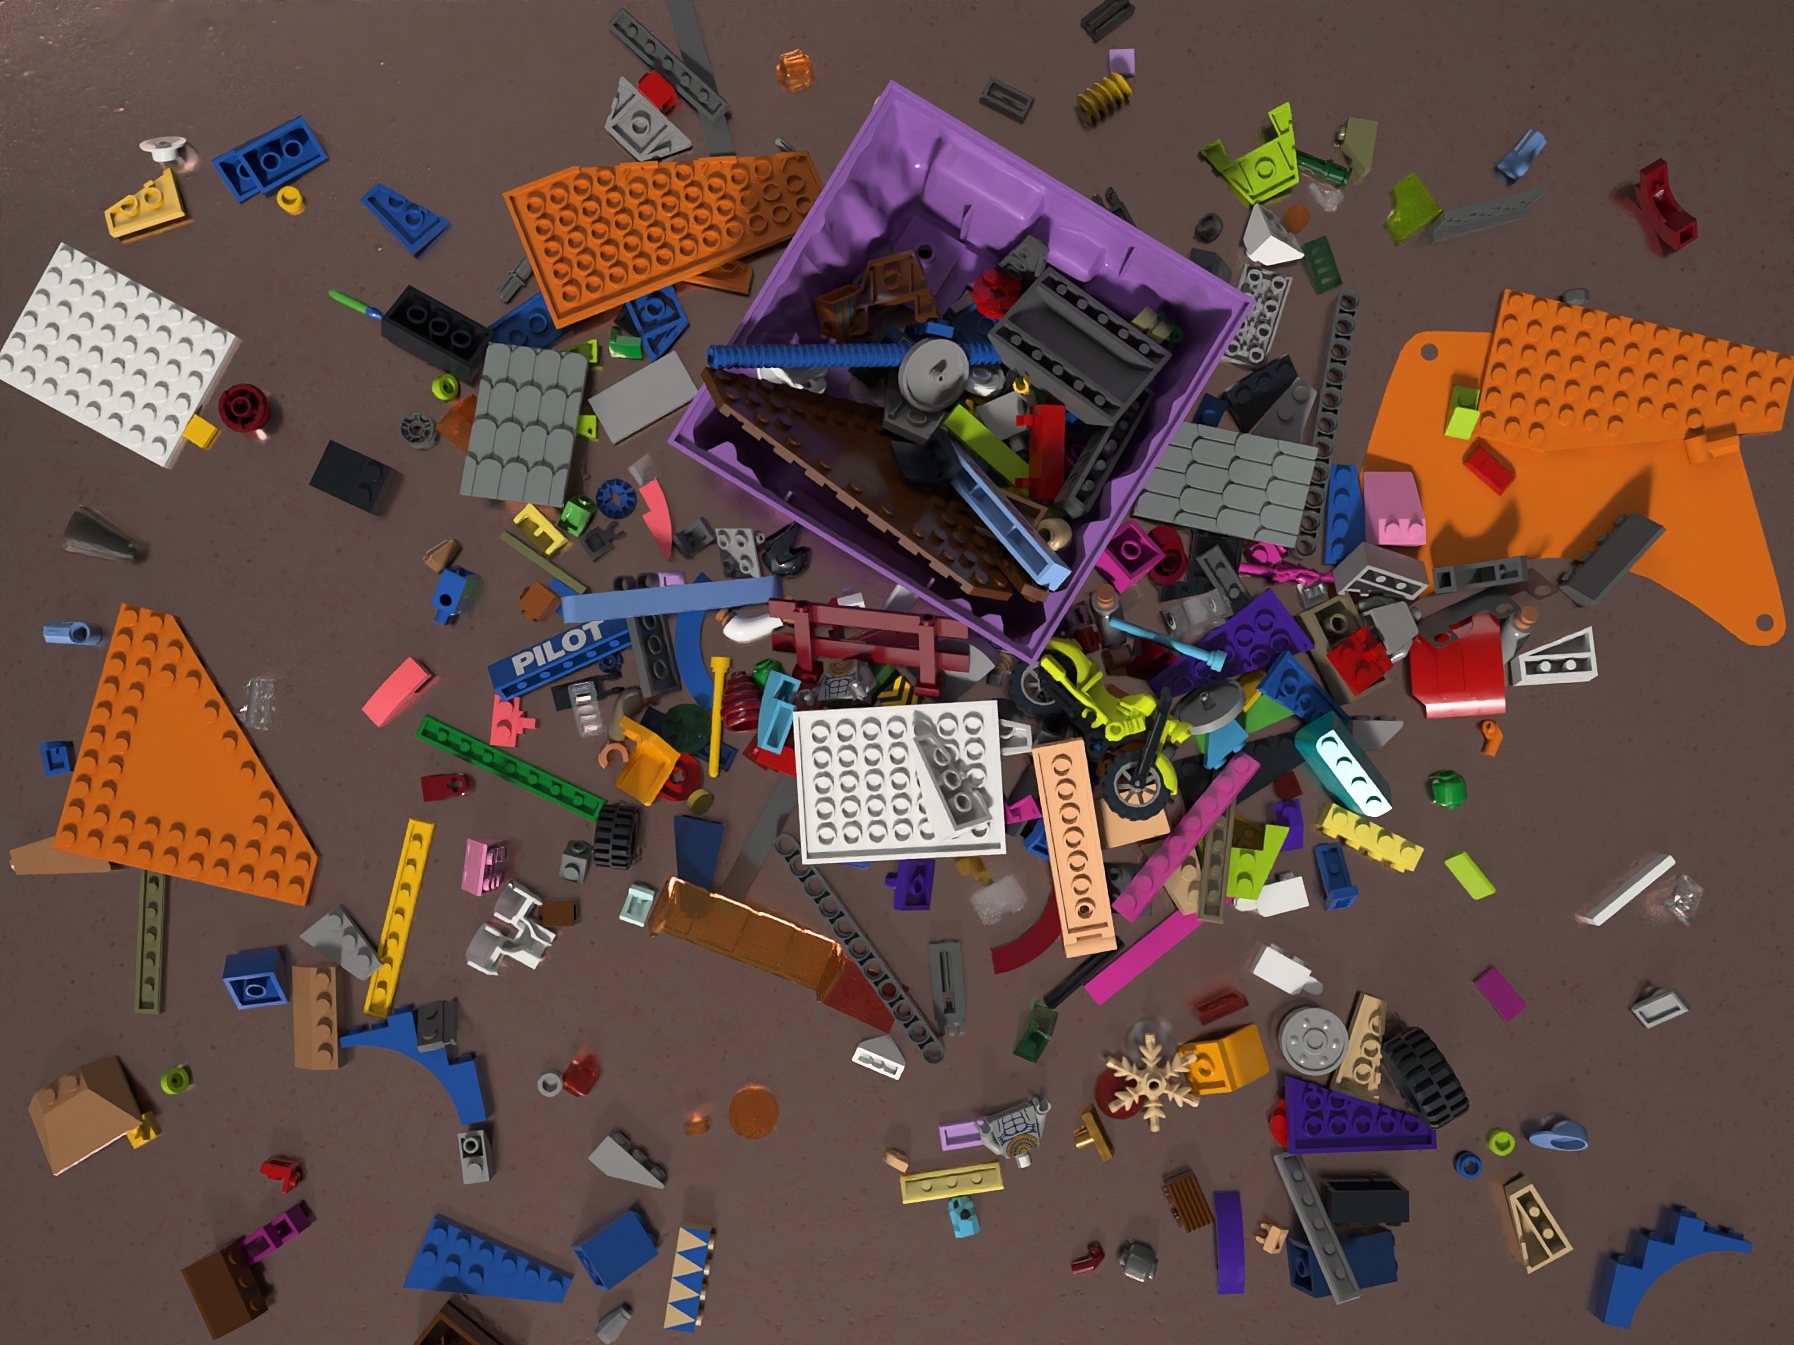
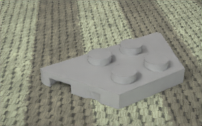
M623 76L620 78L619 88L616 97L613 99L612 110L607 118L605 129L639 162L652 161L693 145Z

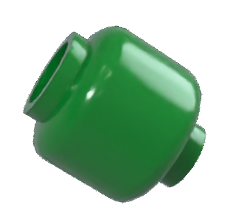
M766 658L756 663L751 673L754 683L758 685L759 690L763 693L770 670L786 675L782 664L777 660H772V658Z
M1445 770L1437 773V777L1431 783L1435 802L1445 806L1446 809L1460 807V803L1464 802L1468 797L1464 777L1455 770Z

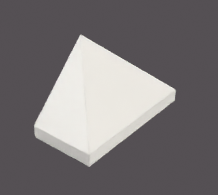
M890 1034L859 1043L852 1058V1061L896 1080L899 1079L906 1065Z

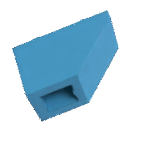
M1235 719L1225 726L1205 734L1203 765L1206 769L1213 767L1215 770L1227 761L1225 756L1232 750L1234 753L1238 752L1247 744L1244 740L1249 735Z

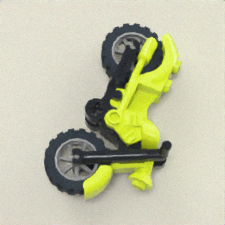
M1051 637L1034 666L1021 659L1013 667L1010 675V693L1016 707L1020 711L1022 710L1028 717H1036L1038 720H1044V718L1054 719L1056 716L1061 715L1068 722L1069 726L1083 737L1086 759L1092 763L1101 761L1109 750L1113 753L1132 742L1144 744L1136 752L1127 751L1123 755L1117 756L1107 766L1102 780L1103 798L1107 802L1109 809L1123 819L1145 821L1158 815L1166 806L1170 795H1176L1178 790L1175 769L1169 759L1161 753L1167 734L1171 736L1170 741L1172 744L1177 741L1181 744L1192 734L1190 729L1193 725L1187 722H1180L1169 714L1173 701L1170 688L1165 687L1161 690V701L1158 703L1151 695L1145 693L1126 696L1122 699L1116 698L1105 689L1102 681L1103 673L1099 671L1100 666L1092 657L1087 658L1083 654V648L1074 638L1070 640L1069 638ZM1042 667L1044 672L1037 675L1034 669ZM1029 673L1036 679L1037 683H1025ZM1055 682H1061L1063 685L1062 689ZM1025 688H1037V691L1030 698ZM1040 695L1046 702L1041 703L1035 700ZM1099 744L1101 748L1099 751L1097 749L1091 751L1090 745L1096 746ZM1136 767L1131 777L1126 770ZM1121 774L1127 778L1129 784H1117ZM1154 779L1156 791L1145 787L1146 783ZM1118 789H1127L1129 792L1125 800L1119 794ZM1143 791L1154 795L1146 803H1144L1142 797ZM1133 794H1137L1140 805L1128 803Z

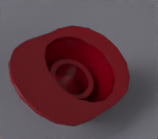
M1166 525L1157 526L1148 533V536L1163 551L1165 557L1150 570V573L1157 583L1170 585L1177 582L1184 575L1188 566V558L1178 532Z

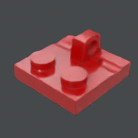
M1366 625L1360 626L1326 654L1354 696L1360 695L1394 667V664L1384 652L1386 650L1381 642H1377Z

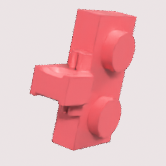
M495 695L490 745L517 747L518 734H523L524 728L537 729L538 719L525 718V711H520L522 697H515L503 702L499 695Z

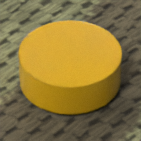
M288 185L279 190L277 201L285 211L296 212L304 204V195L295 186Z

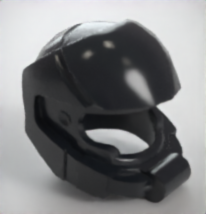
M796 521L788 523L775 533L769 535L762 543L765 549L762 555L763 563L768 567V570L776 575L790 576L799 574L809 563L811 547L801 546L795 549L790 547L794 543V537L798 530L804 527Z

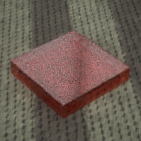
M1236 989L1191 1011L1194 1018L1204 1026L1249 1006L1246 996Z

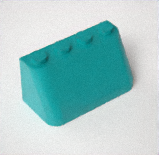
M1333 710L1296 733L1295 746L1340 807L1353 813L1372 817L1380 816L1392 809L1390 785Z

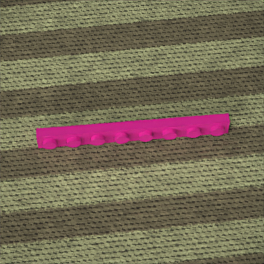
M1239 750L1111 905L1112 908L1133 923L1261 767L1260 763L1242 750Z

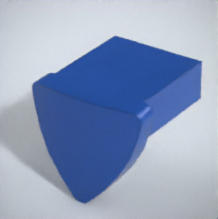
M51 741L39 745L46 776L74 771L70 750L72 746L71 741Z

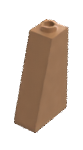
M55 836L9 851L11 856L9 859L10 865L16 872V875L110 872L120 869L119 863L52 848Z

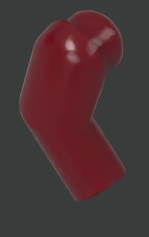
M1093 1244L1089 1247L1091 1255L1087 1259L1071 1264L1074 1275L1094 1271L1105 1258V1251L1102 1250L1100 1244Z

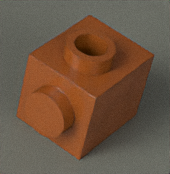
M535 581L531 588L526 587L519 596L521 601L517 605L523 609L520 613L532 622L534 619L542 621L560 597L542 583Z

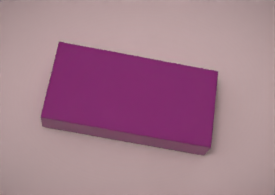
M1494 966L1490 967L1473 981L1507 1022L1527 1007L1525 1002Z

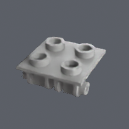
M715 528L724 577L760 578L761 572L756 546L765 541L764 533L760 530L753 531L752 528Z

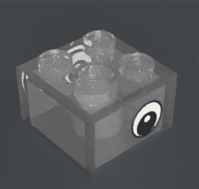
M1223 587L1159 612L1168 636L1173 639L1179 637L1180 641L1227 623L1225 618L1234 615Z

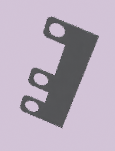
M1530 568L1528 569L1529 581L1487 588L1415 622L1419 630L1418 632L1436 648H1441L1458 639V635L1448 626L1484 609H1487L1496 618H1505L1520 610V606L1510 597L1525 591L1535 600H1543L1558 593L1559 589L1535 569ZM1540 586L1551 588V592L1547 595L1540 596L1534 593L1535 589ZM1510 604L1513 606V609L1508 613L1501 614L1496 612V608L1499 605ZM1440 633H1448L1451 636L1450 640L1444 643L1435 642L1434 637Z

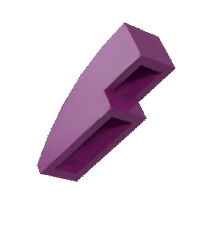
M298 1204L239 1243L249 1267L312 1225Z

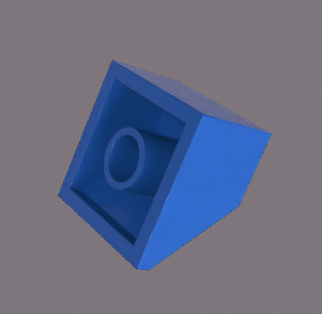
M277 948L241 952L226 956L222 979L238 1010L289 1002L285 964Z

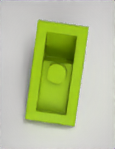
M1458 385L1453 387L1444 436L1464 440L1470 439L1480 415V411L1476 410L1480 390Z

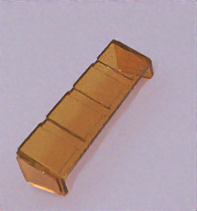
M670 877L666 880L648 920V931L650 932V937L654 939L662 931L815 990L817 1001L821 1003L825 1001L846 968L842 948L836 941L809 930L800 929L794 924L766 913L752 910L751 907L721 895L707 892L706 889L676 877Z

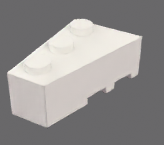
M1592 626L1521 654L1510 661L1513 686L1585 682L1598 676Z

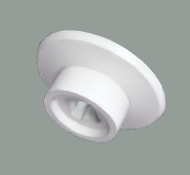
M175 136L159 137L144 141L139 146L144 151L152 152L154 161H170L179 157L177 148L185 145L186 139Z

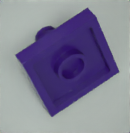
M899 859L898 874L888 873L885 879L886 887L896 889L893 909L901 911L930 910L936 860Z

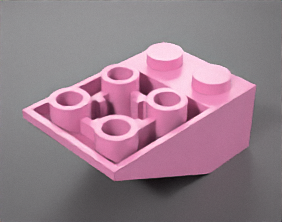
M478 837L467 839L461 889L476 896H483L496 891L497 887H500L502 872H499L500 862H503L505 858V847L502 846L503 840Z

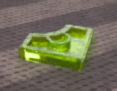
M1414 172L1392 187L1397 198V205L1393 215L1386 221V224L1402 243L1443 213L1441 206Z

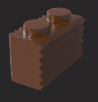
M1193 1170L1164 1181L1167 1189H1164L1163 1192L1168 1204L1174 1203L1177 1212L1173 1213V1216L1179 1228L1184 1227L1185 1231L1190 1233L1215 1222Z

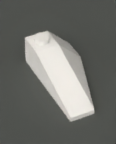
M932 732L910 739L927 818L938 843L958 837L993 820L983 796L977 789L974 791L966 782L967 776L964 772H958L951 763V756Z

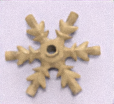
M1147 1032L1145 1033L1146 1047L1139 1046L1141 1052L1146 1057L1141 1058L1147 1064L1144 1070H1138L1135 1062L1131 1066L1125 1056L1122 1057V1062L1111 1056L1107 1058L1105 1065L1118 1070L1114 1073V1076L1127 1075L1125 1081L1135 1078L1137 1081L1135 1088L1126 1087L1129 1092H1116L1115 1095L1119 1098L1109 1103L1108 1107L1114 1113L1125 1105V1110L1128 1111L1133 1100L1138 1104L1139 1095H1147L1149 1100L1143 1107L1149 1108L1143 1118L1147 1119L1150 1117V1130L1157 1132L1160 1131L1159 1116L1166 1117L1164 1111L1159 1107L1164 1106V1103L1158 1100L1162 1093L1168 1094L1170 1102L1174 1097L1180 1107L1183 1106V1101L1191 1106H1198L1200 1098L1188 1094L1191 1091V1087L1178 1088L1180 1083L1172 1086L1168 1083V1078L1171 1075L1180 1077L1177 1072L1190 1071V1068L1186 1065L1198 1058L1193 1051L1188 1052L1182 1058L1180 1053H1177L1172 1064L1167 1060L1166 1068H1158L1156 1063L1162 1057L1156 1056L1160 1052L1162 1045L1155 1046V1033Z

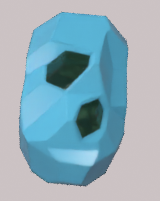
M968 1195L951 1197L948 1209L956 1238H963L980 1232L977 1214L971 1198Z

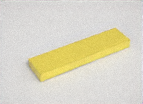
M1000 1162L900 1177L903 1204L1004 1189Z

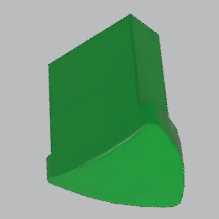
M612 326L609 341L611 356L616 358L643 359L642 338L620 336V327Z

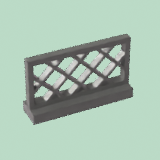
M1540 187L1428 216L1426 221L1431 240L1436 242L1527 219L1531 216L1529 207L1545 194L1544 189Z

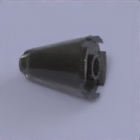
M79 506L82 510L81 513L78 511L74 512L64 532L63 537L68 538L66 545L61 543L62 551L127 563L129 559H135L139 547L136 546L134 538L88 506Z

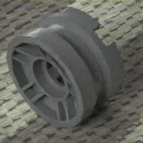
M415 411L406 414L401 419L399 434L410 447L425 449L435 442L437 427L428 415ZM416 426L422 428V432L419 435L415 434Z

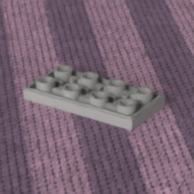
M1245 262L1237 289L1255 299L1256 302L1222 356V361L1254 371L1267 363L1293 277Z
M674 350L593 396L588 401L610 440L615 444L694 399L698 390Z

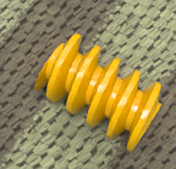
M1113 71L1109 74V78L1103 77L1101 79V84L1095 83L1092 89L1089 88L1084 91V95H1077L1076 103L1078 109L1088 123L1092 124L1091 116H1094L1097 120L1100 119L1099 110L1108 114V104L1115 109L1117 107L1115 99L1124 103V93L1129 97L1133 96L1132 90L1123 76Z

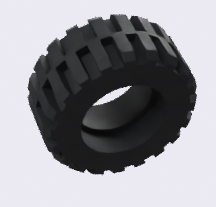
M1410 1027L1382 1044L1380 1053L1388 1071L1411 1108H1413L1416 1115L1429 1129L1438 1130L1468 1111L1470 1107L1469 1100L1459 1079L1437 1045L1422 1028Z

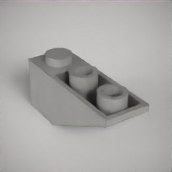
M611 1130L588 1157L607 1176L663 1189L668 1181L665 1178L666 1174L659 1167H652L646 1161L647 1157L640 1150L636 1149L634 1151L627 1144L628 1140L619 1132L615 1134Z

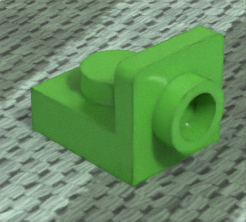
M574 495L568 500L557 526L580 537L587 526L591 514L596 511L597 504L593 503L585 495Z

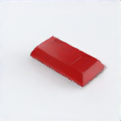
M1480 445L1462 463L1499 496L1516 479L1513 473Z

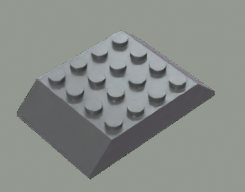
M1049 266L987 335L1002 362L1023 378L1025 375L1029 376L1032 385L1058 404L1065 405V409L1086 424L1113 426L1173 355Z

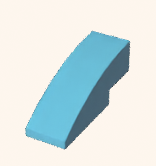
M770 670L760 707L758 747L780 755L793 721V712H796L798 708L792 704L800 686V680Z

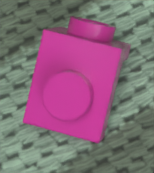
M1260 542L1245 550L1252 564L1268 567L1289 556L1287 552L1288 547Z

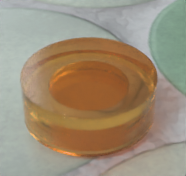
M1302 205L1291 206L1284 214V224L1291 231L1303 230L1310 220L1309 211Z
M704 1117L690 1120L683 1125L687 1136L701 1135L710 1129L708 1118Z

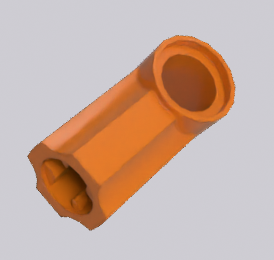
M1732 430L1711 436L1702 435L1684 440L1689 464L1712 460L1716 456L1739 451L1740 440L1738 435Z

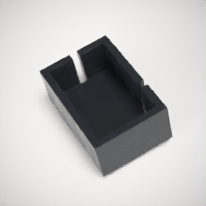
M1369 1180L1321 1181V1201L1329 1220L1335 1226L1349 1227L1350 1223H1360L1361 1226L1373 1227L1376 1226V1223H1386L1387 1226L1396 1227L1401 1226L1403 1222H1409V1191L1397 1180H1374V1190H1370Z

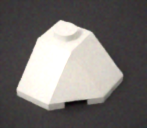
M1258 203L1253 207L1243 238L1248 257L1254 262L1259 261L1266 266L1301 259L1305 254L1297 237L1291 231L1288 233L1278 223L1281 220L1275 213Z

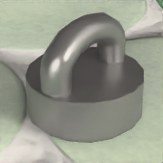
M1216 213L1204 215L1197 224V231L1207 241L1215 240L1223 229V222Z

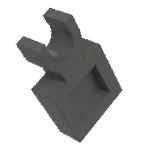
M616 520L608 524L607 529L603 532L597 526L577 539V542L591 561L613 547L609 542L611 539H618L625 534L623 530L618 534H614L611 531V528L617 524Z

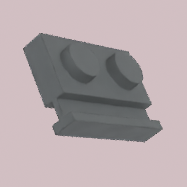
M451 999L449 1003L445 1004L442 1001L419 1006L417 1048L420 1053L444 1048L446 1044L452 1043V1045H456L457 1004L455 1000Z

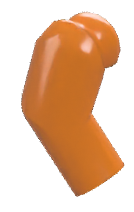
M1487 719L1482 723V730L1488 740L1483 753L1495 757L1503 740V733L1495 720Z

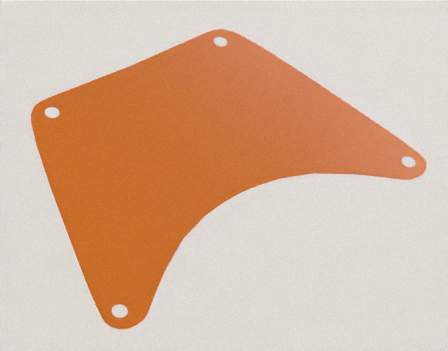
M1425 331L1414 335L1404 345L1387 384L1358 479L1365 511L1364 472H1412L1425 516L1426 544L1415 547L1381 548L1423 561L1429 586L1414 600L1393 598L1396 603L1404 601L1409 607L1435 591L1432 569L1486 562L1526 555V559L1564 558L1579 560L1586 551H1592L1598 545L1595 541L1600 535L1606 531L1610 532L1614 527L1613 521L1619 515L1635 511L1662 525L1667 530L1629 570L1630 572L1650 578L1689 601L1741 641L1749 645L1769 646L1778 642L1784 635L1786 619L1781 595L1740 448L1739 451L1716 456L1712 460L1690 465L1684 440L1539 452L1475 436H1470L1469 440L1444 436L1452 389L1455 385L1480 390L1493 333ZM1429 343L1435 345L1438 350L1437 357L1430 361L1425 360L1421 355V348ZM1478 445L1516 476V479L1501 496L1462 464ZM1330 583L1327 593L1329 599L1339 595L1337 594L1335 583ZM1348 591L1354 604H1358L1359 600L1372 596H1383L1380 593H1369L1368 596H1360L1359 592ZM1762 614H1768L1773 619V627L1768 631H1762L1757 627V618Z

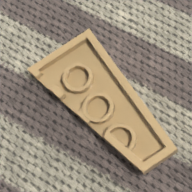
M1360 993L1347 1032L1349 1038L1348 1051L1343 1062L1335 1069L1329 1087L1332 1091L1378 1105L1379 1096L1377 1095V1089L1381 1079L1379 1067L1380 1058H1382L1380 1048L1382 1035L1385 1033L1387 1001Z

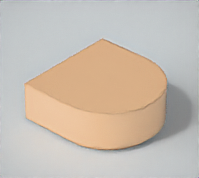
M888 1150L883 1158L886 1163L904 1173L911 1161L909 1158L893 1150Z

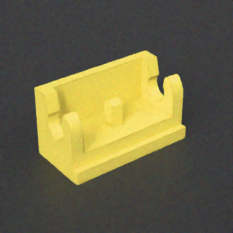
M534 504L526 505L513 520L515 526L549 560L569 541Z

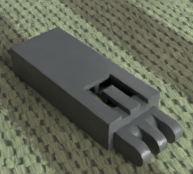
M960 940L928 943L934 1018L938 1020L939 1037H944V1027L946 1026L949 1027V1036H954V1026H958L959 1036L964 1035L963 1018H966ZM943 992H954L955 1009L952 1008V998L946 999V1009H944Z

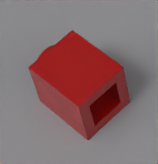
M655 69L650 74H644L638 82V91L662 114L678 98L676 90Z

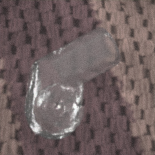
M1317 180L1307 187V190L1320 206L1336 207L1344 200V194L1341 190L1336 189L1333 192L1324 191Z

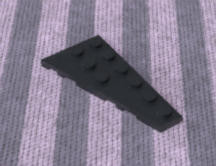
M1300 729L1249 741L1240 749L1260 763L1261 767L1237 795L1236 805L1306 761L1295 746V735ZM1232 750L1225 756L1227 761L1216 770L1222 771L1236 753ZM1204 754L1172 761L1177 775L1185 815L1210 786L1212 781V772L1215 768L1206 769L1204 767Z

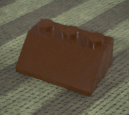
M238 1241L215 1249L181 1270L213 1341L251 1322L269 1310Z

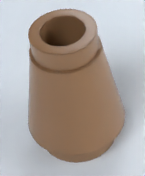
M449 537L427 551L423 560L435 573H438L447 567L461 547L454 539Z

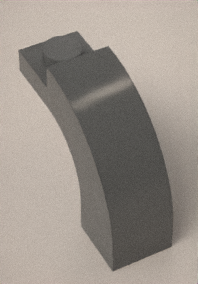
M1526 555L1432 569L1435 594L1529 581Z

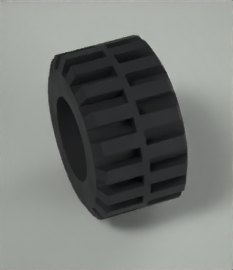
M610 804L602 806L598 814L594 836L593 855L596 867L629 870L634 859L638 834V813L635 807Z

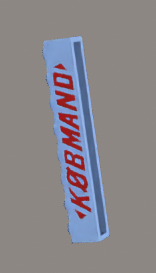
M950 439L962 465L951 481L952 486L1035 582L1055 591L1072 572L1070 568L961 445Z

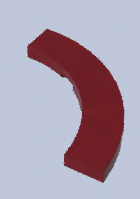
M1054 883L1049 903L1035 925L1022 937L1006 945L991 949L995 975L1014 970L1031 962L1047 950L1062 933Z

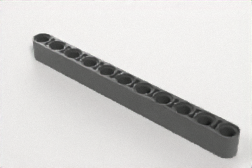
M1353 289L1343 290L1334 299L1332 304L1308 446L1315 447L1317 443L1323 444L1326 448L1325 455L1317 453L1314 468L1321 471L1322 477L1320 480L1312 477L1308 492H1312L1317 496V503L1315 505L1310 504L1306 498L1295 547L1290 548L1291 555L1299 560L1313 556L1318 546L1360 307L1359 293ZM1342 297H1346L1351 301V308L1342 305ZM1337 322L1345 323L1347 332H1341L1337 328ZM1333 346H1338L1342 349V357H1338L1333 353ZM1329 370L1338 373V381H1332L1329 378ZM1325 395H1331L1334 398V406H1329L1325 403ZM1321 419H1325L1330 423L1329 431H1325L1320 427ZM1304 517L1312 519L1313 527L1311 529H1306L1303 526L1302 520ZM1300 541L1308 544L1309 550L1307 554L1299 551L1298 544Z
M790 833L778 836L774 842L776 853L922 1058L931 1065L941 1063L945 1056L943 1042L816 864H807L808 867L805 872H798L795 869V861L798 858H802L799 840ZM783 838H789L792 841L793 847L790 852H785L781 849L780 842ZM812 879H817L822 883V890L819 893H814L810 890L809 883ZM826 900H833L837 904L835 913H827L825 911L824 903ZM846 920L851 923L852 930L850 933L843 934L839 931L838 925L840 921ZM861 941L865 943L867 950L864 954L859 955L854 952L853 944L855 942ZM871 962L879 963L882 969L881 973L878 975L869 973L868 964ZM886 983L894 984L896 993L892 996L886 995L882 990L883 985ZM900 1004L909 1005L911 1008L910 1015L901 1016L897 1011V1007ZM915 1025H923L926 1029V1034L922 1037L915 1036L912 1032V1028ZM932 1045L938 1046L941 1050L940 1056L936 1058L930 1057L927 1054L928 1047Z

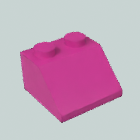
M1132 518L1116 530L1095 565L1122 594L1141 580L1165 557V554Z

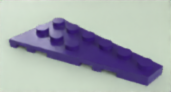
M1267 588L1193 645L1208 652L1220 650L1227 653L1220 672L1210 669L1211 666L1206 665V661L1182 653L1179 659L1154 674L1148 681L1160 697L1161 690L1168 687L1171 689L1172 698L1205 685L1217 683L1228 677H1234L1269 665V663L1276 661L1282 651H1289L1294 656L1300 652L1315 649V647L1271 588Z
M1284 1075L1287 1150L1289 1154L1437 1149L1436 1130L1429 1129L1418 1117Z

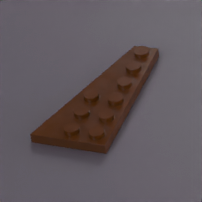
M979 534L984 540L990 555L996 560L998 567L1016 589L1023 594L1022 596L1031 602L1039 600L1045 603L1050 594L1049 589L1036 583L1003 544Z

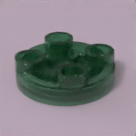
M679 704L670 708L664 716L661 727L664 741L678 753H696L702 750L711 738V719L705 709L695 704Z

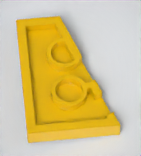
M170 167L164 170V175L155 181L150 180L145 183V188L133 196H126L104 211L110 235L114 238L185 215L175 174Z

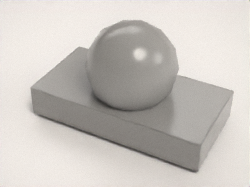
M1674 986L1669 989H1658L1653 993L1652 997L1634 1004L1631 1010L1649 1029L1689 1011L1691 1005Z

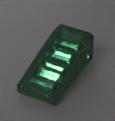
M1326 235L1301 246L1305 254L1303 256L1318 294L1343 284ZM1318 247L1321 248L1320 252L1312 254L1311 250ZM1324 256L1325 261L1315 264L1314 260ZM1326 266L1329 267L1328 271H1325L1320 274L1318 273L1319 269L1324 268ZM1332 275L1333 280L1322 284L1321 279Z

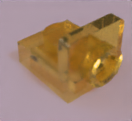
M979 855L959 856L954 859V863L962 877L972 873L975 881L981 879L985 887L994 883Z

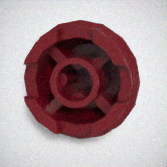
M241 383L233 385L222 393L218 403V410L221 420L228 428L235 432L247 433L255 431L263 425L268 417L269 404L267 397L261 389L252 384Z

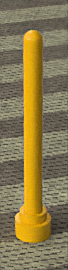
M711 657L710 667H713L712 672H715L709 757V776L712 778L717 777L719 774L722 726L720 710L722 708L721 700L723 698L725 673H727L731 663V658Z

